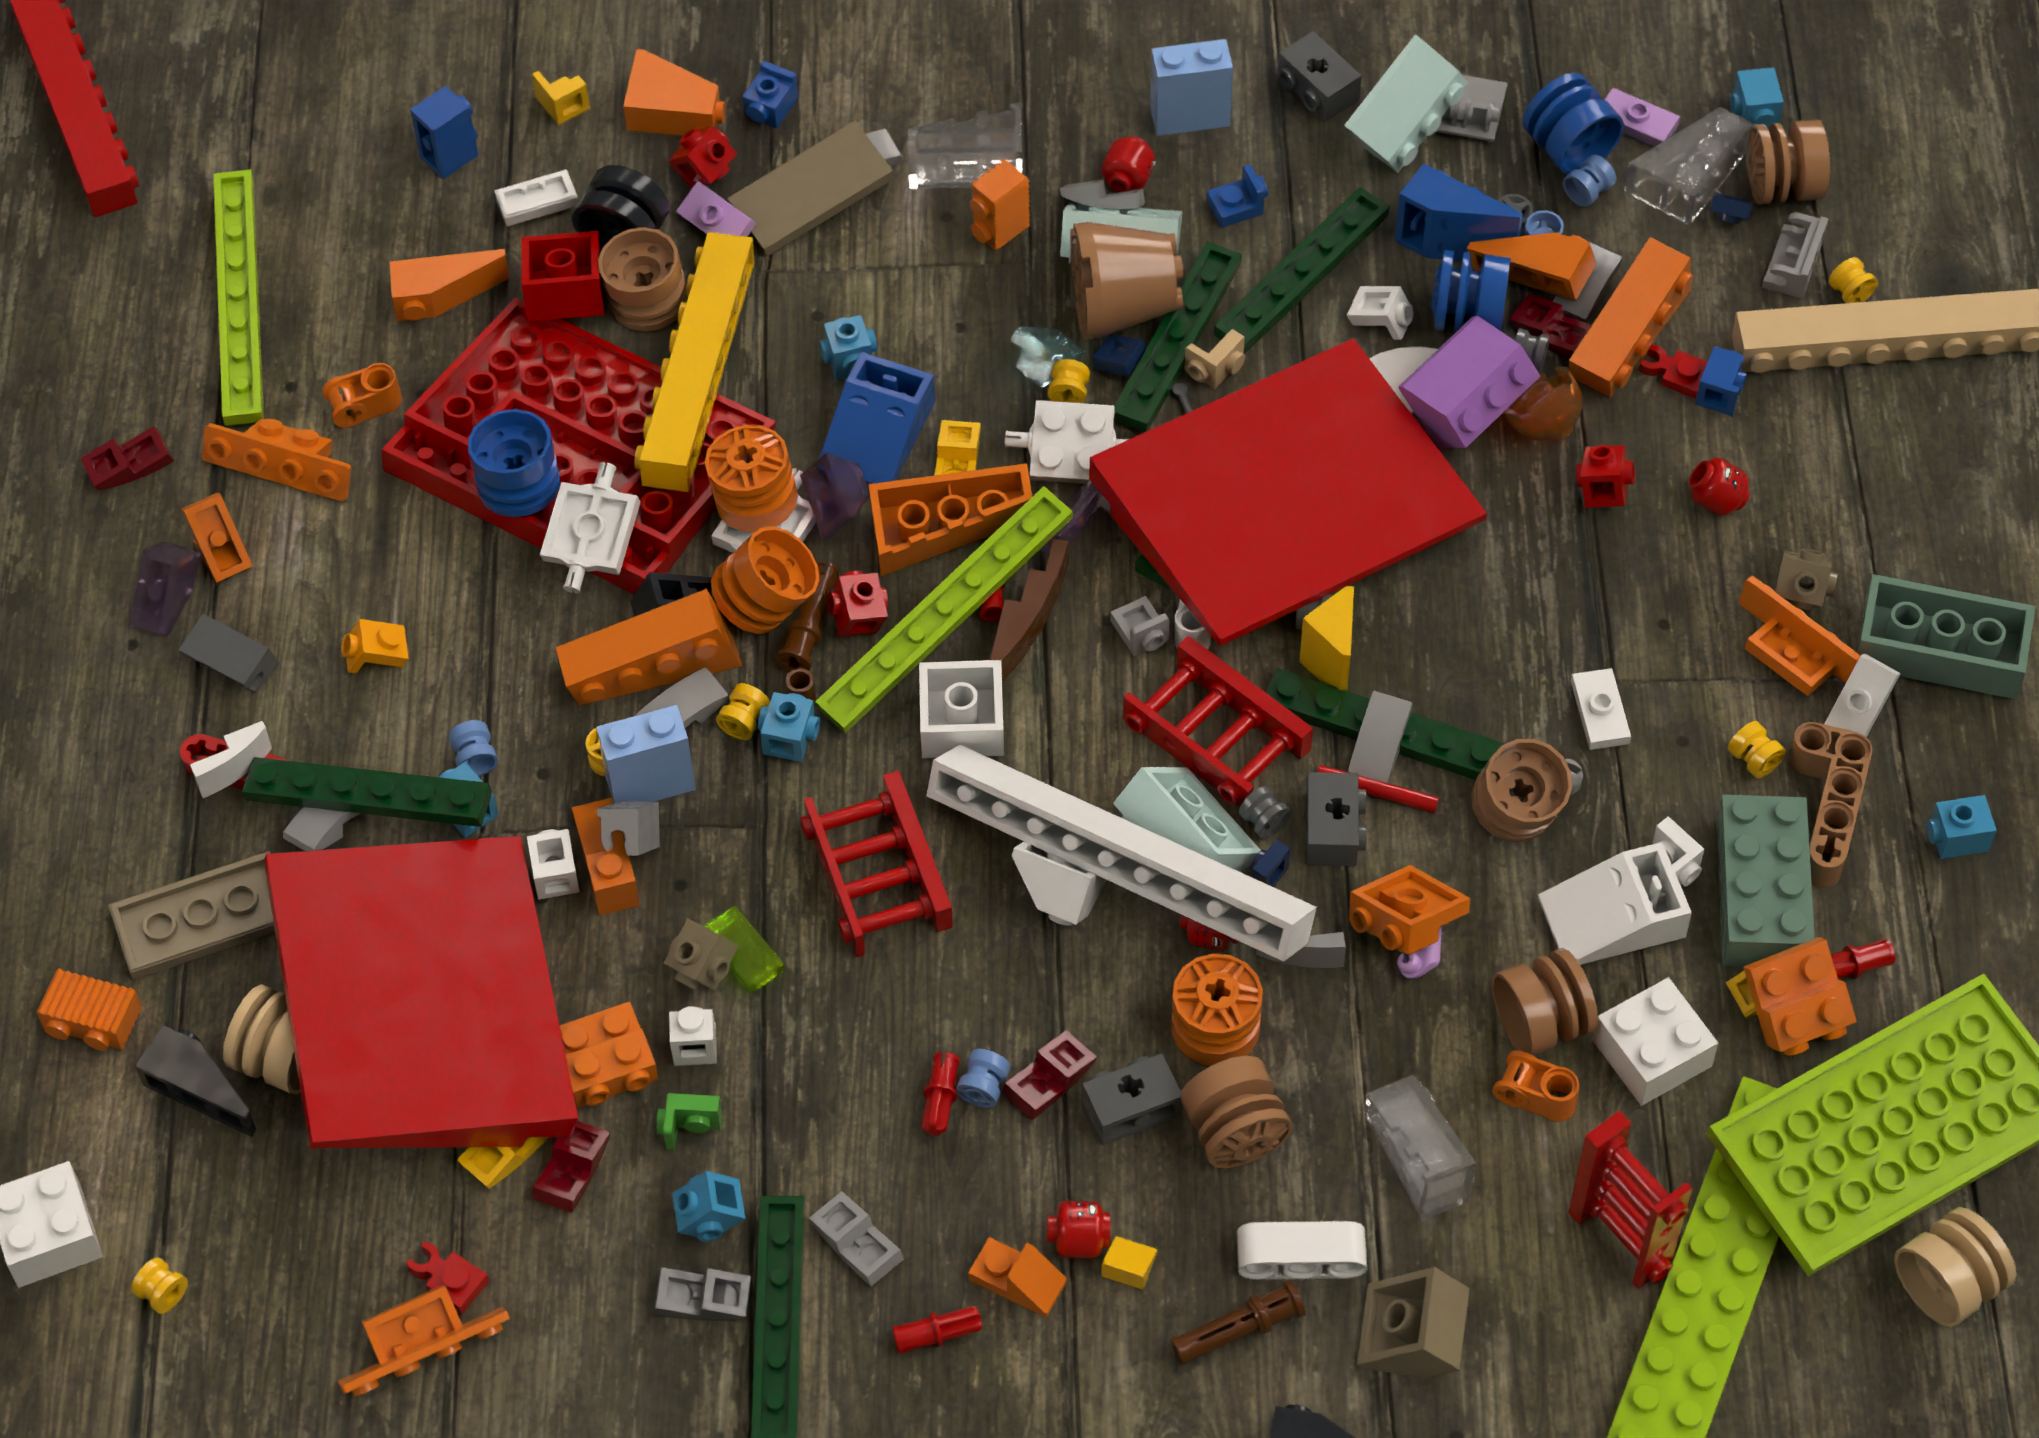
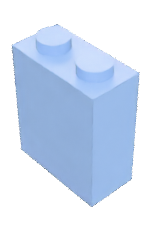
M1226 39L1151 49L1150 108L1157 136L1230 127L1233 66Z
M677 705L596 727L605 777L613 803L618 801H658L696 790L688 736Z

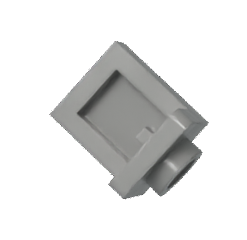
M1146 596L1110 612V621L1133 656L1145 651H1154L1160 648L1166 641H1169V618L1165 613L1158 615Z

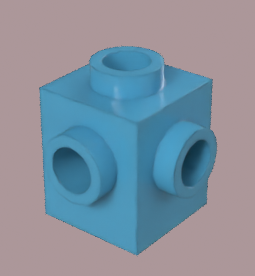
M861 315L839 318L824 324L825 340L819 341V347L823 362L825 364L830 363L836 382L848 378L861 352L872 355V352L878 351L874 331L872 328L866 330Z
M773 692L769 707H762L758 720L763 755L803 762L809 741H816L820 727V717H815L813 700L806 699L804 696L796 693L781 694Z
M705 1171L701 1175L692 1177L687 1184L672 1193L678 1233L697 1237L700 1241L717 1240L723 1236L725 1231L746 1219L739 1179Z

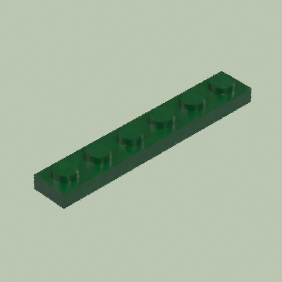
M1359 187L1214 325V335L1222 340L1231 329L1244 336L1245 354L1389 216L1390 206Z
M1208 241L1206 242L1181 286L1183 310L1167 313L1114 405V421L1142 432H1147L1150 429L1185 366V348L1190 343L1195 346L1198 343L1242 264L1241 253Z
M1276 668L1266 691L1269 696L1307 724L1355 740L1358 738L1370 701L1369 698L1345 690H1338L1336 687ZM1411 712L1400 743L1399 754L1476 780L1489 759L1505 743Z
M254 757L242 793L246 801L482 827L492 795V789L489 783Z
M760 1196L751 1438H798L804 1196Z

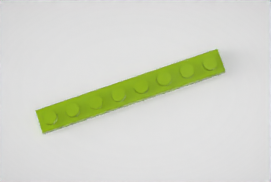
M250 169L213 173L222 417L225 426L255 423L260 419H264L254 179Z
M1043 486L815 701L816 708L844 734L847 733L1073 518V511Z

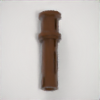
M825 561L817 562L819 570L817 589L802 603L797 619L790 622L785 632L787 640L784 648L777 653L776 663L788 673L797 668L809 671L811 669L812 661L810 657L813 648L819 645L822 637L819 626L827 606V594L832 589L840 573L839 568L831 562L828 563L825 573L823 572Z
M1288 1279L1282 1282L1281 1288L1261 1297H1258L1256 1294L1250 1296L1245 1301L1246 1306L1210 1321L1179 1337L1172 1338L1170 1340L1180 1364L1184 1365L1192 1359L1256 1330L1259 1333L1263 1332L1266 1334L1272 1331V1325L1294 1315L1298 1318L1305 1316L1306 1311L1302 1299L1293 1282Z

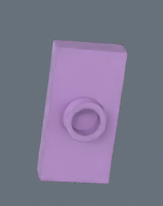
M1612 88L1605 98L1622 117L1625 123L1624 134L1663 150L1679 125L1680 116L1615 88Z
M697 181L676 210L677 213L706 234L714 232L747 237L757 224L699 181Z

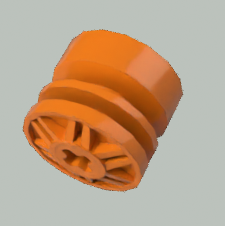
M743 425L732 428L713 441L706 453L705 466L719 517L729 527L742 532H756L762 527H776L787 520L796 508L798 491L785 441L774 430L761 425Z
M774 526L762 527L754 532L738 547L737 551L715 569L711 579L712 595L719 610L731 623L744 631L754 634L769 633L816 591L819 583V570L812 552L801 539L781 528Z
M1213 953L1195 958L1179 972L1174 981L1171 1032L1176 1046L1187 1058L1203 1066H1212L1230 1058L1249 1055L1259 1040L1263 989L1258 975L1246 962L1231 955Z

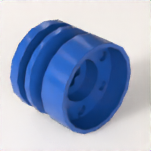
M1576 72L1564 74L1543 87L1529 102L1522 121L1525 131L1535 139L1539 147L1545 148L1548 157L1564 174H1569L1576 169L1580 170L1581 164L1591 155H1598L1605 159L1617 146L1623 135L1625 125L1622 117L1606 100L1601 99L1599 92L1595 87L1591 86L1587 78Z
M1444 250V257L1436 270L1431 305L1435 320L1434 330L1444 331L1446 314L1456 315L1454 333L1463 326L1465 316H1479L1501 331L1510 257L1485 254L1480 270L1473 271L1471 270V256L1469 252H1464L1462 269L1452 268L1454 251Z
M519 409L503 410L485 417L473 428L468 438V453L472 469L475 472L478 494L485 507L496 514L504 516H527L544 509L555 499L560 489V473L557 459L554 455L551 431L544 419L529 411Z

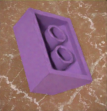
M1473 316L1398 388L1438 450L1468 447L1541 376L1521 344L1479 316Z

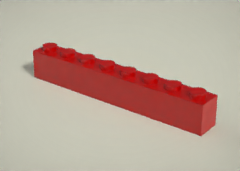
M9 0L94 218L138 204L134 188L140 187L133 165L125 167L123 161L129 160L122 138L115 140L113 134L118 133L117 126L111 111L104 113L102 108L107 107L105 96L100 85L95 87L92 85V81L97 80L90 59L82 60L81 55L86 54L80 34L72 35L71 29H75L76 26L69 7L62 9L60 4L65 3V0Z

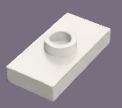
M567 170L494 190L506 226L576 207L579 203Z
M1865 653L1862 654L1824 724L1857 732L1867 737L1901 673Z
M1612 668L1572 674L1571 684L1589 750L1630 744L1631 734Z

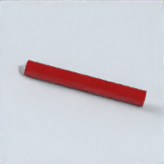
M1319 765L1317 772L1349 773ZM1358 775V789L1366 790L1367 795L1436 813L1440 797Z

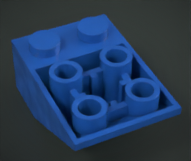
M1423 163L1399 193L1395 242L1431 259H1443L1444 250L1454 251L1453 260L1463 261L1464 252H1468L1467 247L1470 242L1519 237L1523 213L1515 210L1508 204L1501 203L1483 194L1475 187H1469L1444 171L1436 170Z
M861 352L845 382L817 464V469L866 485L896 481L935 404L934 375Z

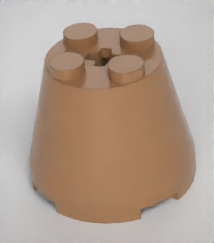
M1092 222L1073 224L1074 228L1070 229L1071 276H1074L1076 300L1079 301L1075 302V308L1083 340L1099 339L1175 310H1183L1181 287H1177V279H1183V264L1181 256H1176L1177 245L1174 233L1167 234Z

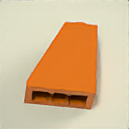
M636 49L623 105L627 131L683 136L695 127L700 130L714 125L717 129L718 124H724L726 103L720 101L718 85L652 53Z

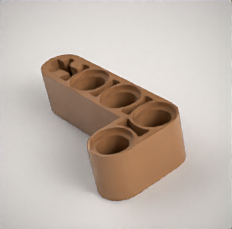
M1807 722L1797 727L1789 751V763L1795 771L1801 774L1825 780L1809 847L1812 885L1817 888H1829L1838 883L1845 865L1872 756V745L1870 740L1860 733L1817 722ZM1805 746H1806V747H1812V748H1814L1815 750L1806 749ZM1845 757H1852V758L1856 759V761H1854V760H1849V759H1847V758H1845ZM1837 791H1844L1848 795L1840 794ZM1828 825H1835L1840 829L1830 828ZM1823 852L1831 853L1829 862L1822 860Z

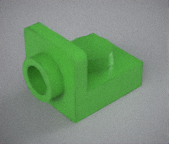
M668 1093L666 1109H659L657 1115V1135L664 1136L666 1150H675L678 1128H685L693 1133L721 1130L723 1114L720 1097Z

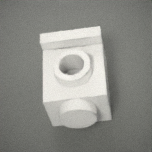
M549 829L537 835L527 836L538 900L580 892L569 830L558 831Z
M690 1006L683 1008L681 1011L669 1012L670 1046L674 1066L717 1064L716 1023L714 1022L713 1010H703L699 1007ZM705 1044L706 1049L682 1050V1046Z

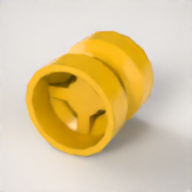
M739 683L736 684L729 696V705L723 706L717 715L716 722L728 735L747 741L751 739L758 727L756 721L759 719L762 707H769L770 700L756 687Z
M1752 721L1742 727L1728 744L1729 752L1735 758L1743 759L1747 763V770L1757 779L1763 778L1772 772L1786 755V749L1778 741L1770 740L1767 737V730L1758 721Z

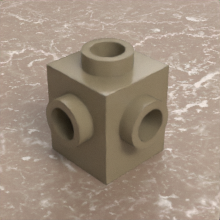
M1801 549V554L1784 550L1775 592L1782 598L1789 599V603L1796 608L1812 610L1814 605L1822 607L1825 596L1833 597L1838 573L1831 572L1832 561L1825 559V553L1812 549ZM1808 576L1811 577L1813 581L1805 582L1801 578Z
M687 918L679 935L671 942L664 964L678 971L674 979L686 986L697 990L701 983L715 991L719 982L728 974L730 962L739 946Z

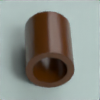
M803 668L790 671L786 676L787 694L796 693L802 695L806 699L813 700L815 705L816 693L813 674Z

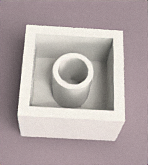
M1001 660L920 662L922 758H937L958 745L967 747L984 756H1004Z
M1669 977L1599 1015L1598 1027L1594 1031L1592 1039L1641 1106L1711 1068L1718 1047V1041Z
M70 1161L0 1185V1244L7 1267L18 1288L103 1257L81 1185Z

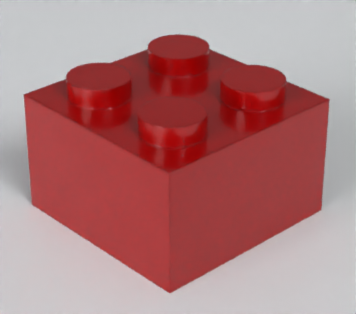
M598 231L521 237V286L527 322L575 317L588 318L604 315V286L599 273L598 263L601 254Z

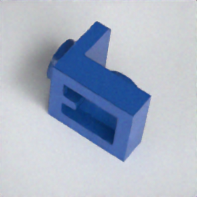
M1251 164L1242 167L1241 180L1207 190V202L1221 228L1262 215L1264 211V198L1268 196V189L1264 178L1261 175H1256Z

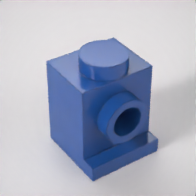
M763 61L760 65V72L742 96L744 116L749 117L754 122L778 128L798 99L796 73Z
M1714 346L1699 383L1695 405L1733 416L1738 395L1741 394L1747 377V373L1741 371L1744 355L1734 350H1725Z

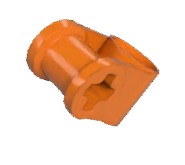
M384 363L372 364L353 373L334 377L326 382L322 388L324 398L331 403L333 408V422L341 428L353 427L368 419L391 413L402 402V393L395 371L391 366ZM339 388H342V394L339 393ZM346 410H350V416L347 415Z
M1517 1050L1509 1052L1505 1060L1508 1066L1502 1079L1494 1084L1492 1089L1493 1095L1508 1106L1522 1108L1546 1117L1551 1121L1560 1122L1571 1118L1576 1112L1579 1081L1574 1072L1540 1060L1527 1052ZM1560 1091L1567 1094V1096L1558 1098L1550 1093Z

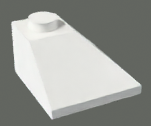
M1026 842L1016 846L1012 852V858L1038 910L1048 913L1049 919L1068 926L1078 924L1089 915L1107 881L1106 879Z

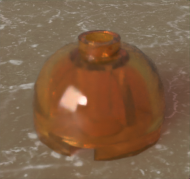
M1568 367L1554 368L1558 375L1547 378L1544 372L1541 373V377L1503 412L1512 427L1520 435L1529 440L1546 441L1553 438L1554 441H1560L1574 431L1573 425L1579 419L1583 408V394Z

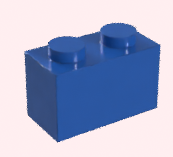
M444 86L410 109L420 158L442 179L478 156L475 140L478 136L471 119L473 110L464 96H457L447 86Z

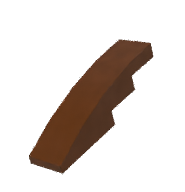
M1053 539L1045 571L1029 569L1021 602L1007 599L1004 601L990 660H1001L1002 683L1022 661L1042 631L1056 603L1069 565V541Z

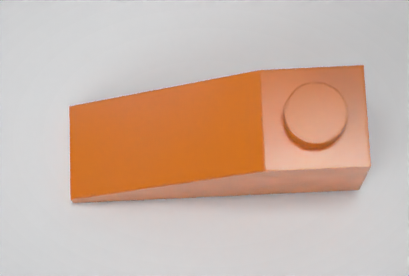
M1556 232L1470 242L1467 247L1474 270H1480L1485 254L1510 257L1509 281L1574 301L1578 299L1597 265L1589 242L1576 235L1569 237Z
M505 249L390 261L392 301L397 321H417L423 318L437 317L508 280L509 269Z
M612 798L571 807L599 916L640 906L636 881L629 855L626 853L622 831L615 830L613 832V847L611 850L607 851L602 845L601 817H597V808L612 804Z

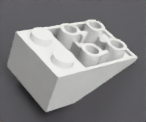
M1662 842L1621 852L1538 894V900L1557 948L1569 950L1580 965L1686 938L1692 914Z

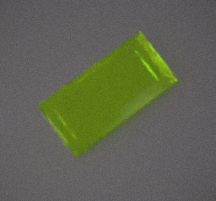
M733 906L704 925V927L739 946L730 962V970L750 994L785 971L784 963L736 906Z

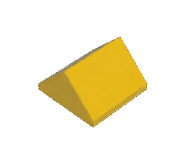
M1345 586L1303 618L1300 663L1321 683L1345 691L1348 689L1354 598V587Z

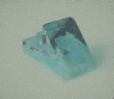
M1018 326L1011 337V340L1022 348L1020 351L1021 357L1017 361L1016 367L1040 387L1046 386L1053 380L1051 378V371L1055 362L1064 359L1078 361L1085 352L1058 329Z

